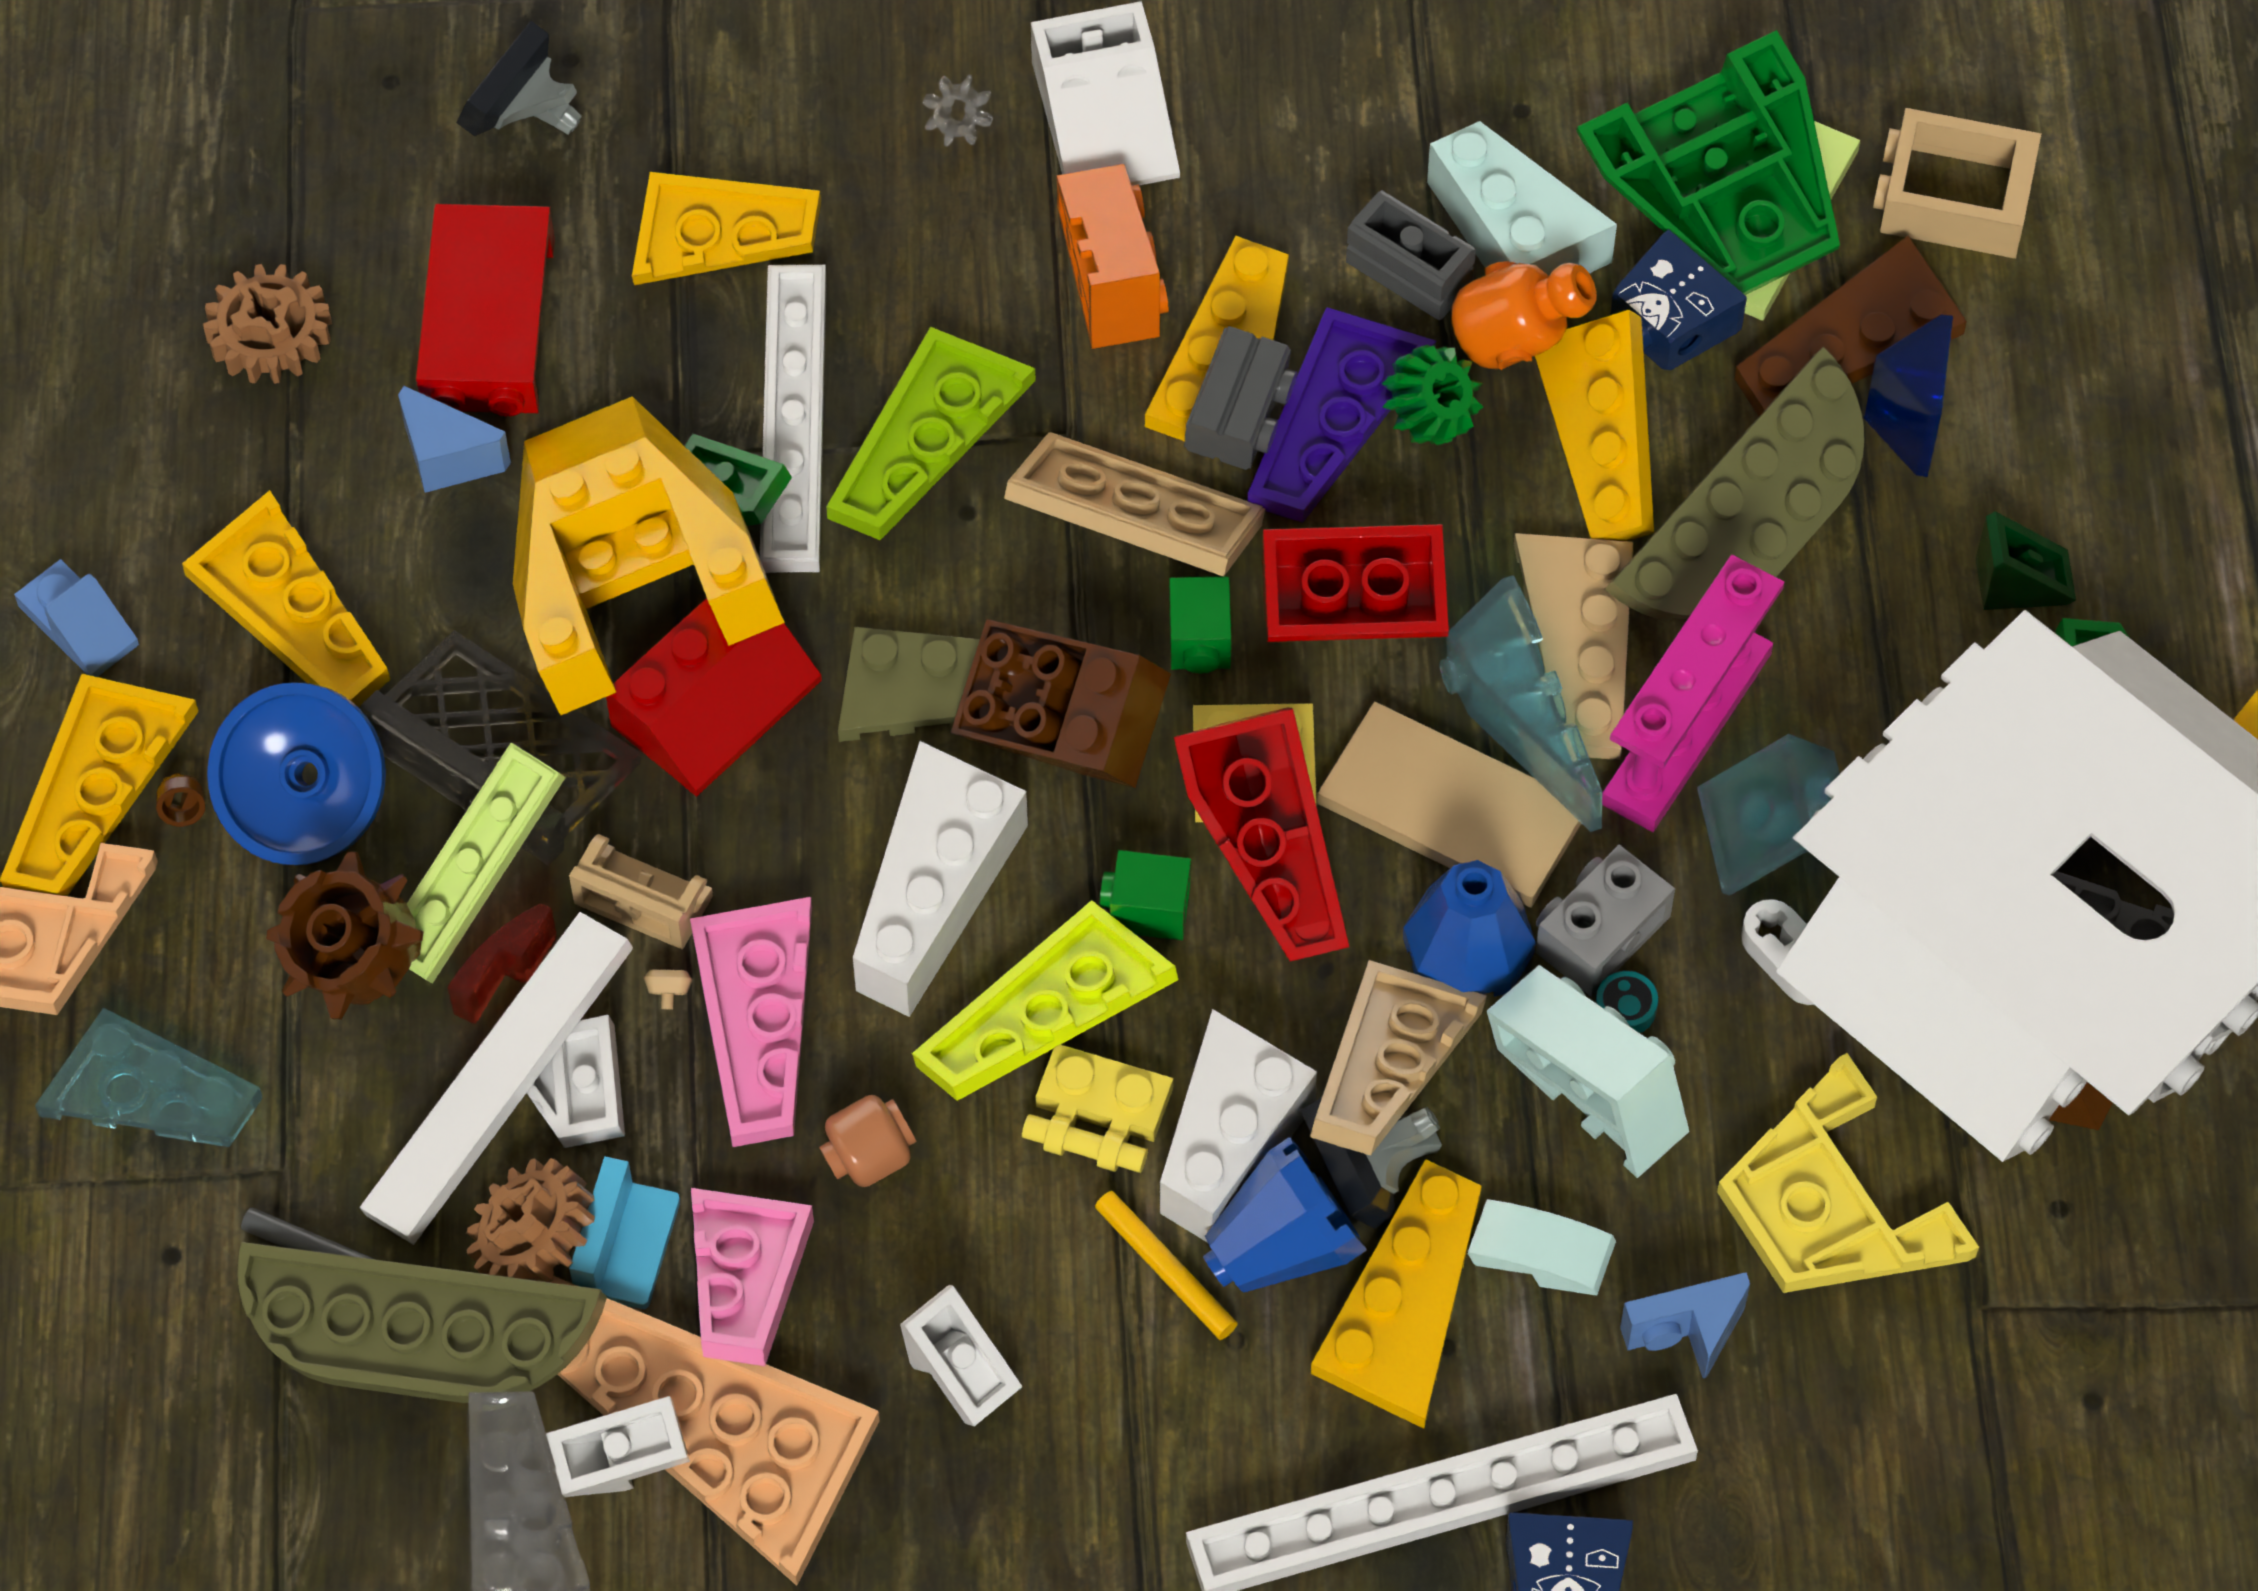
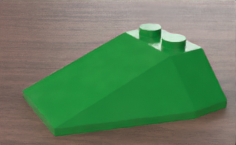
M1777 30L1728 53L1721 72L1634 114L1627 102L1577 126L1576 132L1603 178L1664 233L1669 229L1744 295L1838 250L1840 247L1806 80Z

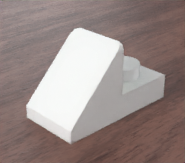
M946 1286L900 1324L910 1364L914 1369L932 1375L965 1424L976 1426L1022 1388V1385L954 1286Z
M670 1396L546 1433L559 1485L564 1497L634 1489L632 1479L690 1462L675 1406Z

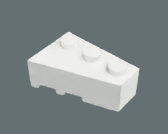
M1212 1009L1160 1180V1214L1207 1242L1205 1238L1207 1232L1268 1151L1288 1137H1292L1303 1122L1304 1117L1300 1110L1315 1102L1317 1071Z

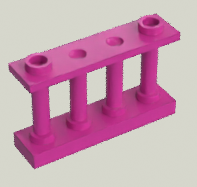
M1731 554L1610 734L1612 742L1626 748L1630 752L1603 791L1601 805L1651 832L1655 831L1771 656L1773 642L1754 632L1783 590L1784 581Z

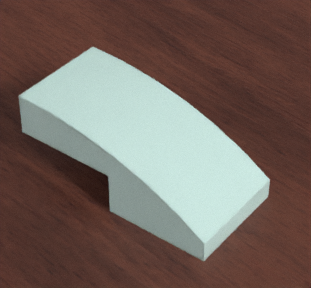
M1487 1199L1467 1254L1475 1266L1532 1274L1539 1287L1597 1296L1616 1240L1612 1234L1573 1219L1526 1206Z

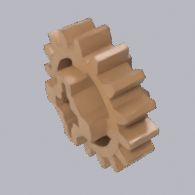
M262 264L255 266L254 277L247 279L242 273L237 271L233 273L235 286L232 289L222 285H218L215 288L218 303H206L205 311L208 322L203 323V327L214 360L216 362L225 360L228 374L231 376L238 374L245 368L250 383H256L261 373H270L273 383H280L282 370L289 368L297 377L302 375L300 362L305 358L311 362L318 363L321 359L318 345L330 344L331 338L328 325L332 324L329 306L325 304L323 290L320 285L310 287L308 276L303 271L293 279H290L286 265L280 264L274 275H266Z
M550 1158L545 1166L536 1159H531L524 1174H521L513 1167L508 1170V1183L500 1187L492 1183L489 1187L490 1194L492 1195L489 1199V1204H477L474 1209L482 1217L479 1223L467 1228V1234L475 1242L466 1251L467 1255L476 1261L474 1268L481 1274L534 1281L539 1276L545 1282H551L554 1275L553 1268L559 1264L569 1267L573 1263L569 1255L572 1247L585 1246L588 1241L580 1234V1230L582 1227L594 1222L595 1216L585 1208L595 1199L594 1195L585 1189L587 1184L585 1180L568 1166H562L555 1159Z

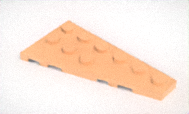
M539 1276L535 1278V1281L545 1282ZM553 1276V1281L550 1282L577 1286ZM608 1298L606 1299L600 1320L586 1345L568 1366L557 1374L604 1416L670 1396L675 1406L690 1462L665 1470L796 1586L880 1421L878 1410L767 1364L760 1366L703 1357L700 1336Z

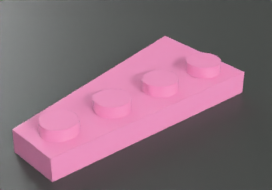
M811 897L690 918L732 1147L794 1136L812 916Z

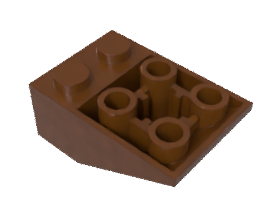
M986 619L950 733L1085 776L1136 788L1171 673L1137 654Z

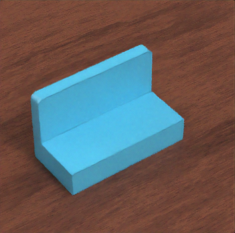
M604 1156L593 1191L595 1200L588 1207V1211L595 1216L592 1224L582 1227L580 1234L588 1241L585 1246L576 1247L572 1258L573 1263L569 1268L572 1283L580 1287L601 1289L608 1299L625 1306L646 1309L650 1305L680 1206V1197L676 1192L633 1183L628 1161Z

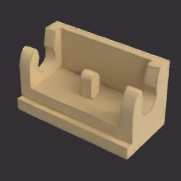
M597 834L590 842L578 865L574 866L569 875L574 904L683 950L692 934L690 918L701 917L713 897L712 888L706 886L707 879L695 875L690 882L615 851V847L608 844L609 838Z

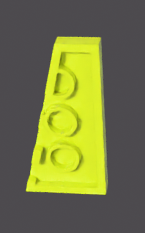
M1091 900L912 1053L916 1067L958 1101L1178 981L1176 967Z

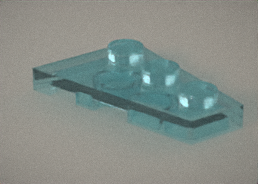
M103 1008L40 1097L35 1108L40 1117L61 1120L62 1115L92 1120L95 1126L116 1129L117 1124L154 1130L156 1136L230 1147L263 1097L260 1087Z

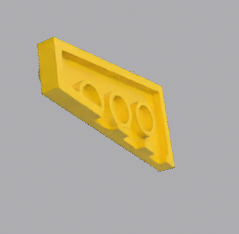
M1235 236L1145 413L1146 428L1185 442L1186 423L1224 328L1231 326L1252 333L1258 339L1264 337L1274 340L1287 277L1289 254Z
M1626 310L1566 329L1558 344L1535 356L1591 539L1629 541L1654 533L1642 318L1631 310Z
M270 490L182 563L185 576L306 683L332 689L352 701L357 707H360L390 681L388 668L351 612L346 610L336 595L335 588L324 571H320L310 556L306 544L295 527H291Z
M81 674L1 875L0 881L4 888L68 896L98 854L100 843H106L199 712L196 700Z
M1425 1159L1312 1361V1375L1423 1429L1425 1428L1460 1276L1464 1267L1481 1197V1185Z

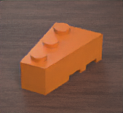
M1124 164L1057 175V208L1091 348L1095 349L1160 337V314L1168 313V298L1162 278L1160 279L1151 231L1146 232L1142 220L1145 218V210L1139 184L1131 186Z

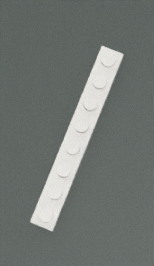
M1673 1394L1186 1532V1544L1202 1591H1238L1506 1515L1509 1512L1513 1513L1696 1461L1698 1450L1678 1396Z

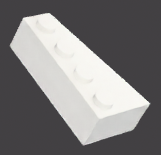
M919 742L853 955L857 992L910 1017L1026 830L1028 818L1027 794L1025 790L928 744Z

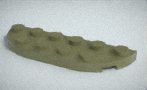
M1824 347L1807 362L1605 588L1607 592L1626 606L1644 615L1670 621L1673 618L1688 619L1731 554L1775 577L1779 575L1849 494L1856 481L1863 458L1864 424L1856 393L1844 370Z
M241 1242L238 1257V1285L245 1313L251 1319L254 1328L266 1346L293 1370L308 1378L326 1384L458 1403L477 1404L507 1400L525 1394L552 1379L566 1368L586 1345L600 1320L607 1296L601 1289L246 1242Z

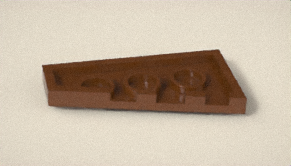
M1907 236L1737 365L1734 380L1757 415L1760 416L1822 347L1835 358L1852 384L1963 335L1967 321L1910 237Z

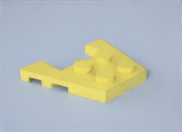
M1848 1053L1840 1056L1830 1066L1829 1072L1813 1089L1810 1087L1795 1102L1794 1109L1774 1129L1770 1128L1719 1181L1717 1193L1783 1293L1968 1262L1976 1258L1979 1246L1949 1202L1892 1230L1826 1132L1875 1108L1877 1100L1876 1094Z

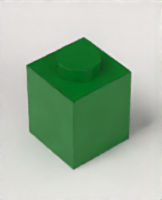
M1229 577L1169 578L1171 670L1186 669L1192 673L1202 674L1216 669H1230L1231 617Z
M1118 850L1115 873L1104 871L1100 907L1110 909V915L1135 935L1183 941L1191 890V858Z

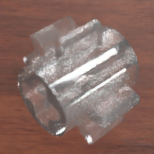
M968 74L962 84L952 85L946 76L941 77L939 88L942 96L928 94L923 101L927 108L935 110L934 116L927 121L925 128L926 130H933L938 127L945 134L944 146L948 147L954 137L962 136L965 137L970 145H973L977 140L975 124L987 127L992 123L993 116L981 111L982 105L986 104L990 99L991 92L983 91L978 94L971 87L972 75ZM955 99L966 103L964 112L967 114L963 116L961 121H955L951 118L952 109L950 107L954 104Z

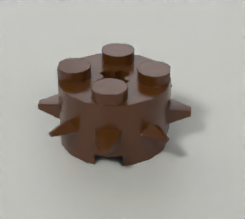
M347 852L337 871L326 873L320 870L312 872L307 877L302 874L296 875L293 879L295 885H293L279 905L277 913L283 916L281 924L268 929L266 937L267 940L274 942L275 952L284 970L290 975L282 989L283 994L288 997L307 987L323 994L330 1018L342 1020L350 1004L368 1005L383 995L389 998L393 997L396 993L395 987L409 970L411 963L420 955L421 942L423 941V931L416 929L414 917L406 902L399 897L407 882V878L400 874L382 884L367 878L359 853Z

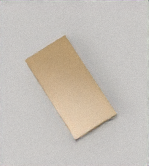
M1048 432L1008 480L1004 499L1223 577L1262 526L1265 508H1262L1263 506L1052 432Z
M1375 701L1317 793V804L1448 868L1479 860L1501 871L1521 898L1522 903L1530 908L1534 905L1588 812L1587 803Z

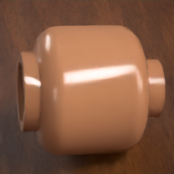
M868 1095L831 1115L826 1120L825 1132L830 1141L819 1148L837 1180L849 1174L856 1185L868 1187L906 1166L911 1158L909 1146L917 1141L893 1099L884 1103L881 1098L875 1095Z

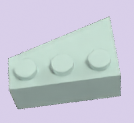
M1481 121L1430 143L1427 183L1466 241L1476 248L1475 254L1485 268L1497 262L1509 261L1536 265L1550 276L1554 269L1564 263L1581 265L1588 273L1612 263L1617 224Z
M1538 965L1487 1010L1497 1049L1552 1100L1562 1093L1587 1116L1582 1121L1581 1127L1594 1139L1605 1132L1625 1151L1627 1157L1623 1166L1636 1178L1641 1176L1689 1133L1673 1067L1675 1065V1058L1669 1048L1658 1038L1653 1036L1646 1038L1635 1031L1614 1008L1606 1006L1603 1009L1588 999L1582 989L1567 977L1559 979Z

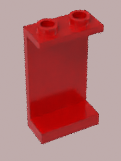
M435 204L416 374L419 393L461 412H493L500 416H516L520 413L538 414L539 399L535 373L546 259L553 258L555 244L550 207Z

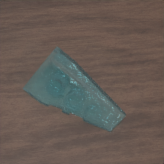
M1514 575L1502 578L1449 630V635L1446 637L1447 658L1440 660L1443 682L1449 694H1459L1468 715L1590 832L1601 829L1602 790L1577 725L1571 723L1564 726L1566 724V711L1561 696L1562 686L1556 671L1544 674L1541 654L1536 644L1541 642L1543 638L1537 621Z

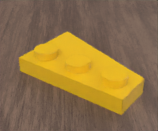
M650 172L632 271L634 285L812 253L821 206L820 191Z

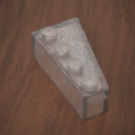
M469 1392L466 1421L469 1591H590V1581L583 1559L581 1560L572 1530V1520L555 1472L556 1466L534 1392Z

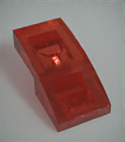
M540 903L521 913L492 934L469 957L447 987L454 1015L476 1024L505 975L524 984L529 981L557 937L550 907Z

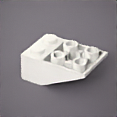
M1142 1L1031 22L1032 65L1062 174L1124 164L1131 186L1180 178V169L1155 47Z

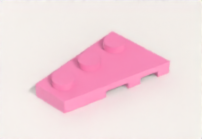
M691 1188L703 1357L765 1366L814 1223L812 1205Z

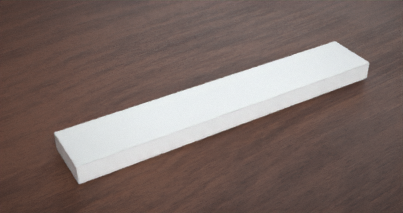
M768 265L763 457L784 464L792 479L761 524L760 561L765 573L820 572L826 265Z
M581 912L578 913L362 1203L360 1209L367 1217L413 1245L416 1243L630 954L633 947L627 938Z

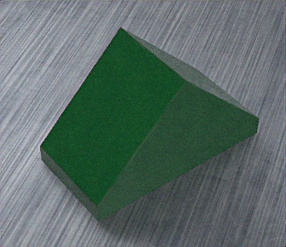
M1996 511L1986 516L1976 555L1983 610L2062 606L2076 601L2068 549Z

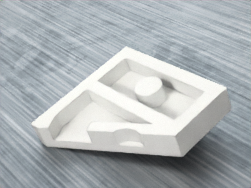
M609 1015L580 1020L527 1091V1095L564 1148L625 1136L615 1025Z

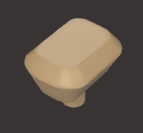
M653 969L649 970L643 977L649 994L662 995L661 1009L673 1010L674 995H687L693 981L689 973L684 970Z

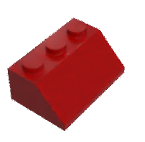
M1442 524L1263 529L1262 576L1264 617L1268 642L1448 637L1449 625Z
M706 598L613 683L616 693L607 696L606 700L611 727L697 797L818 685L822 678L818 669L785 623L728 646Z

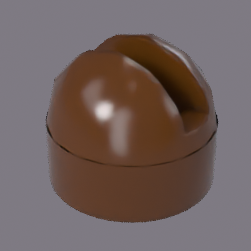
M174 773L165 777L159 784L156 792L158 816L165 823L177 827L189 826L197 822L205 812V794L198 780L193 776L181 775L180 773ZM183 792L180 806L171 804L175 793Z

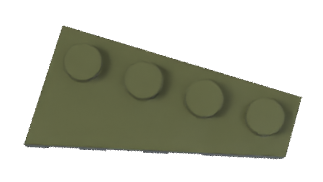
M854 627L838 727L839 742L860 740L861 733L889 730L890 736L915 733V727L950 723L952 729L980 639Z

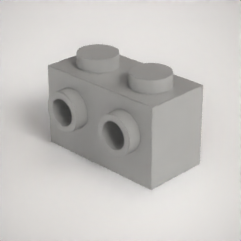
M1620 845L1604 860L1600 857L1592 859L1578 876L1576 881L1577 887L1564 900L1560 897L1551 900L1542 910L1536 921V926L1539 928L1535 953L1565 977L1574 981L1590 997L1598 991L1600 984L1606 977L1616 973L1671 917L1675 888Z

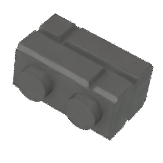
M1383 190L1370 200L1348 227L1347 243L1349 245L1346 251V263L1439 321L1452 309V304L1458 291L1473 281L1474 267L1472 266L1475 263L1476 248L1457 236L1451 237L1449 231Z
M1231 326L1224 328L1186 423L1184 447L1189 452L1211 459L1217 457L1223 463L1244 470L1251 469L1257 451L1269 452L1278 426V420L1271 418L1276 402L1287 405L1297 377V371L1289 369L1291 349H1289L1288 345L1264 337L1258 339L1252 333Z

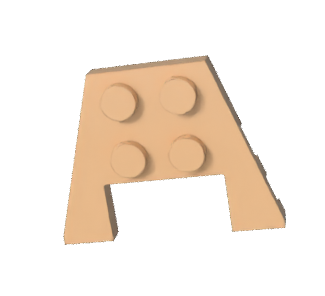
M100 843L87 895L83 899L0 887V1007L58 1015L156 870L158 861L154 850Z

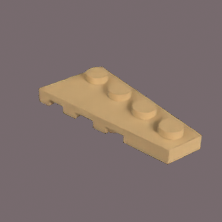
M1515 533L1514 550L1517 563H1520L1527 609H1530L1535 631L1534 640L1539 660H1541L1545 676V690L1559 754L1561 756L1620 760L1622 746L1612 742L1610 734L1624 715L1629 607L1613 597L1605 588L1632 559L1633 542Z
M1369 960L1320 1102L1310 1137L1371 1156L1482 1014L1487 995L1474 991L1461 992L1443 982Z

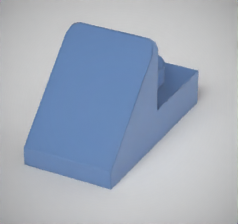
M61 559L14 594L18 607L87 675L98 677L139 645L138 639L98 581L91 574H87L80 579Z
M1747 1273L1625 1302L1620 1329L1627 1350L1644 1346L1651 1351L1662 1350L1677 1344L1682 1337L1688 1336L1703 1378H1706L1745 1309L1750 1287Z

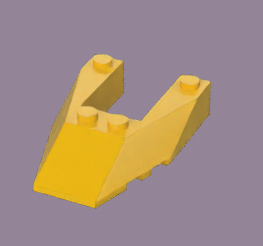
M633 396L524 441L513 587L523 630L536 667L560 716L616 693L586 609L691 565L695 566L707 600L728 646L785 623L733 492Z

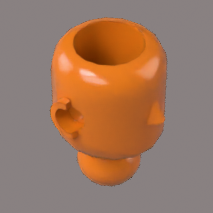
M1509 261L1491 264L1485 268V276L1473 280L1461 288L1454 298L1451 319L1455 337L1467 357L1483 368L1502 370L1523 360L1526 362L1532 361L1533 356L1547 351L1561 341L1567 329V317H1582L1593 308L1597 299L1595 284L1591 275L1583 266L1573 263H1564L1551 272L1550 276L1536 265Z

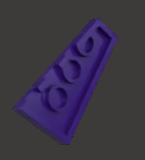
M1326 307L1297 375L1287 405L1284 406L1278 420L1271 448L1268 453L1264 454L1249 489L1248 502L1263 506L1262 508H1265L1267 512L1303 523L1391 411L1383 408V405L1387 400L1393 398V394L1382 383L1388 376L1395 374L1392 363L1396 362L1399 357L1412 353L1415 348L1424 345L1435 346L1436 348V341Z

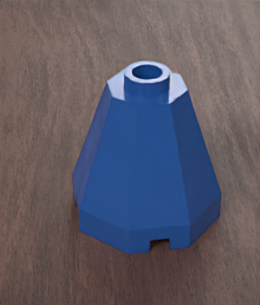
M1479 860L1454 865L1426 890L1403 928V941L1407 953L1410 952L1414 974L1443 982L1461 992L1474 991L1480 994L1494 992V997L1506 994L1515 986L1535 953L1536 942L1521 898L1501 871Z
M1288 1137L1268 1151L1205 1235L1212 1250L1203 1255V1258L1223 1287L1234 1281L1243 1293L1345 1265L1367 1250L1364 1243L1359 1239L1360 1236L1328 1186L1320 1176L1318 1177L1315 1172H1311L1308 1167L1311 1162L1291 1137Z

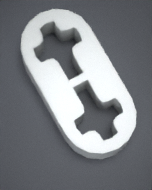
M1772 899L1762 900L1753 904L1746 912L1741 933L1742 945L1747 953L1790 998L1801 1004L1814 1005L1776 973V970L1807 924L1784 902ZM1760 923H1763L1768 928H1772L1777 924L1781 926L1780 941L1771 933L1764 937L1758 935Z

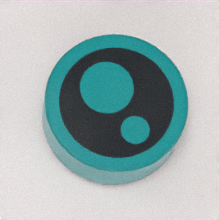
M1620 971L1609 975L1602 981L1597 991L1596 1004L1603 1009L1606 1006L1614 1008L1625 1018L1631 1028L1641 1033L1651 1026L1656 1017L1658 993L1653 983L1644 975L1633 971Z

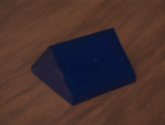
M1939 315L1876 355L1864 419L1916 476L1928 477L1939 429L1953 316Z

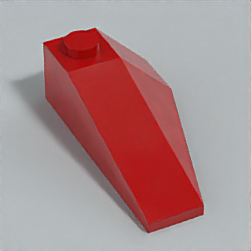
M1287 707L1174 736L1187 797L1288 960L1294 961L1349 948L1293 708Z

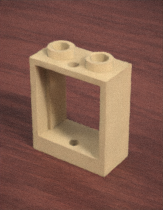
M1905 108L1901 130L1889 129L1883 162L1894 164L1891 176L1880 174L1873 208L1884 210L1880 233L1900 237L1909 236L1911 239L2016 259L2041 133ZM1914 150L2010 169L2002 210L1904 192L1911 151Z

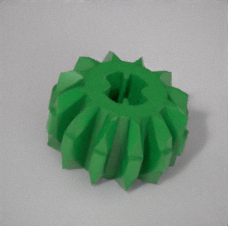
M1429 345L1415 348L1412 353L1399 357L1396 362L1392 363L1395 374L1388 376L1382 383L1393 394V398L1387 400L1383 405V408L1395 410L1398 415L1393 429L1400 431L1409 429L1411 443L1417 442L1421 444L1430 441L1431 444L1436 445L1451 442L1452 438L1467 433L1470 428L1474 427L1471 415L1477 414L1484 407L1473 397V392L1477 391L1483 384L1476 380H1470L1468 376L1473 361L1465 359L1457 361L1455 348L1442 347L1436 349L1435 346Z

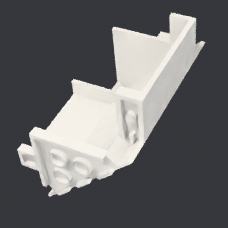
M2026 610L2009 624L1985 649L1974 642L1941 675V679L1948 684L1944 689L1942 687L1934 689L1922 702L1916 699L1883 731V736L1890 741L1887 745L1880 744L1876 746L1864 759L1858 756L1825 788L1824 793L1831 800L1822 809L1814 813L1810 821L1793 839L1837 874L1839 878L1776 970L1778 975L2002 1162L2023 1151L2031 1155L2039 1149L2054 1129V1125L2048 1120L2059 1104L2062 1107L2070 1104L2087 1082L2127 1115L2134 1113L2147 1099L2154 1103L2173 1092L2178 1093L2180 1096L2183 1095L2194 1085L2204 1071L2205 1066L2199 1062L2204 1053L2211 1055L2215 1052L2230 1033L2234 1032L2238 1036L2243 1034L2258 1017V1002H2256L2258 1000V739L2121 631L2072 647ZM2091 836L2169 901L2174 913L2173 924L2168 932L2159 938L2151 940L2133 939L2122 933L2052 875Z

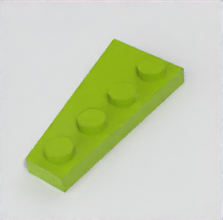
M930 327L826 506L827 519L881 540L1036 381L1035 368Z

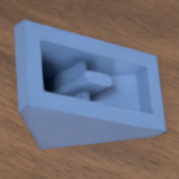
M406 386L399 392L398 397L405 429L425 493L506 471L511 460L505 431Z

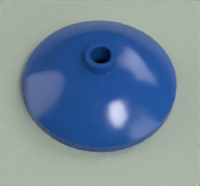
M282 683L261 689L248 696L224 719L211 746L207 778L213 808L225 830L238 844L250 853L274 863L305 865L333 858L350 848L363 836L380 808L385 789L386 768L383 749L374 727L366 715L352 701L342 694L320 685ZM308 763H312L318 772L317 779L312 785L305 783L302 777V771Z

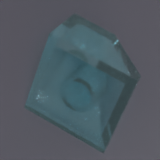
M1787 734L1697 787L1722 893L1730 896L1808 851L1795 841L1793 837L1810 821L1817 810L1822 809L1831 800L1824 792L1825 788L1840 775L1834 751Z

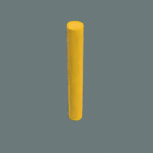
M1114 1191L1107 1192L1097 1201L1095 1209L1219 1340H1223L1235 1330L1238 1324L1237 1321Z

